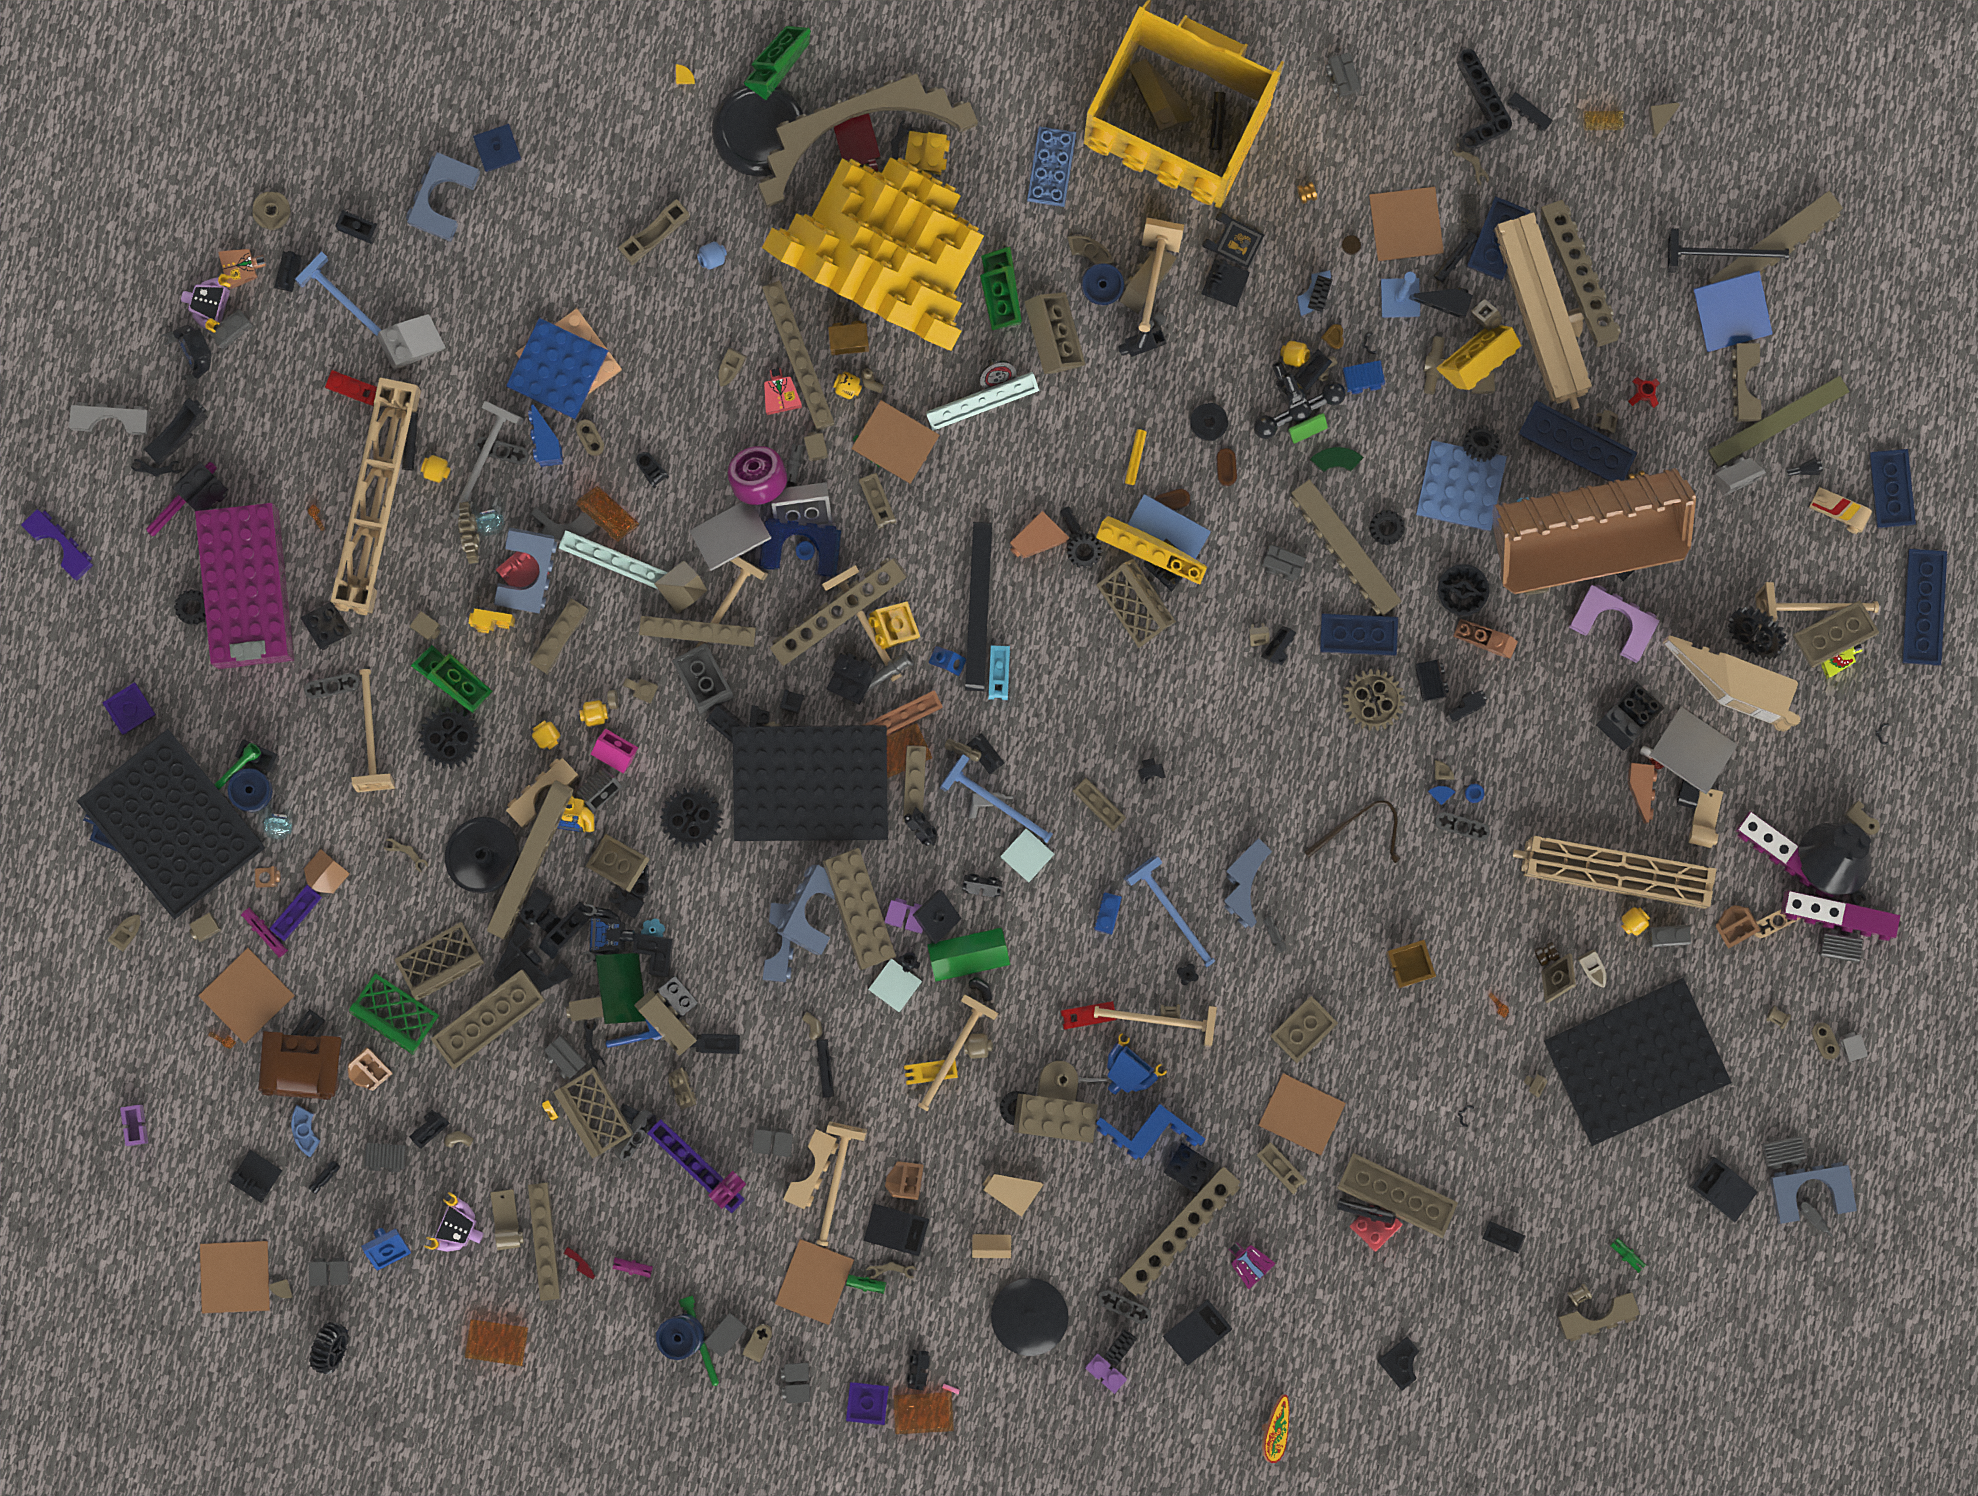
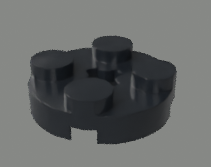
M1215 403L1199 405L1195 408L1190 418V428L1193 434L1203 441H1215L1221 438L1228 427V417L1225 410ZM1213 418L1212 422L1214 425L1205 426L1206 422L1204 419Z

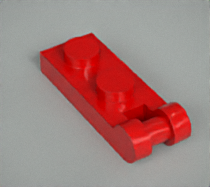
M331 370L325 389L374 407L377 392L376 386ZM366 390L370 391L368 397H364Z
M1113 1001L1061 1010L1060 1013L1064 1019L1063 1029L1117 1020L1110 1017H1094L1095 1006H1099L1101 1009L1115 1010ZM1071 1015H1077L1076 1022H1072Z

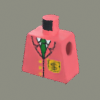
M781 368L770 370L772 380L764 382L766 414L771 415L802 408L791 377L783 378Z

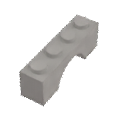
M83 402L71 405L69 422L71 430L91 432L95 424L100 420L115 418L124 424L128 434L148 435L150 412L145 410V407L134 406V409H126L124 405H115V408H109L106 404H96L94 407L88 406V403Z

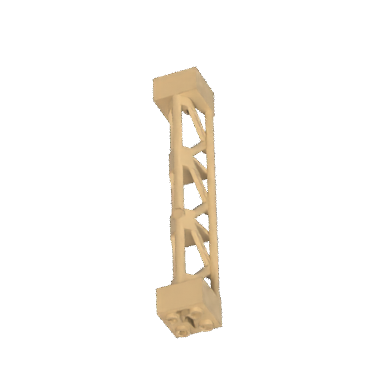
M379 378L373 413L331 602L337 610L348 612L349 609H353L356 614L365 616L368 613H373L377 595L374 583L411 414L412 412H417L421 393L417 385ZM380 406L387 407L377 422ZM387 417H391L383 457H380L378 434ZM399 419H401L393 459H390L395 440L396 430L398 426ZM372 441H373V459H374V460L369 459V454H370V450H371ZM367 464H369L373 468L364 482ZM374 476H378L371 514L368 517L366 516L365 494ZM386 478H388L380 518H377L383 495ZM359 501H360V518H361V520L355 519V518H356V514H357V509H358ZM354 523H355V524L359 525L360 527H359L358 531L356 532L354 538H353L352 541H351L352 532H353ZM364 535L366 537L357 576H354L352 553L359 539ZM373 538H375L367 578H364L371 550ZM346 561L348 583L342 580Z

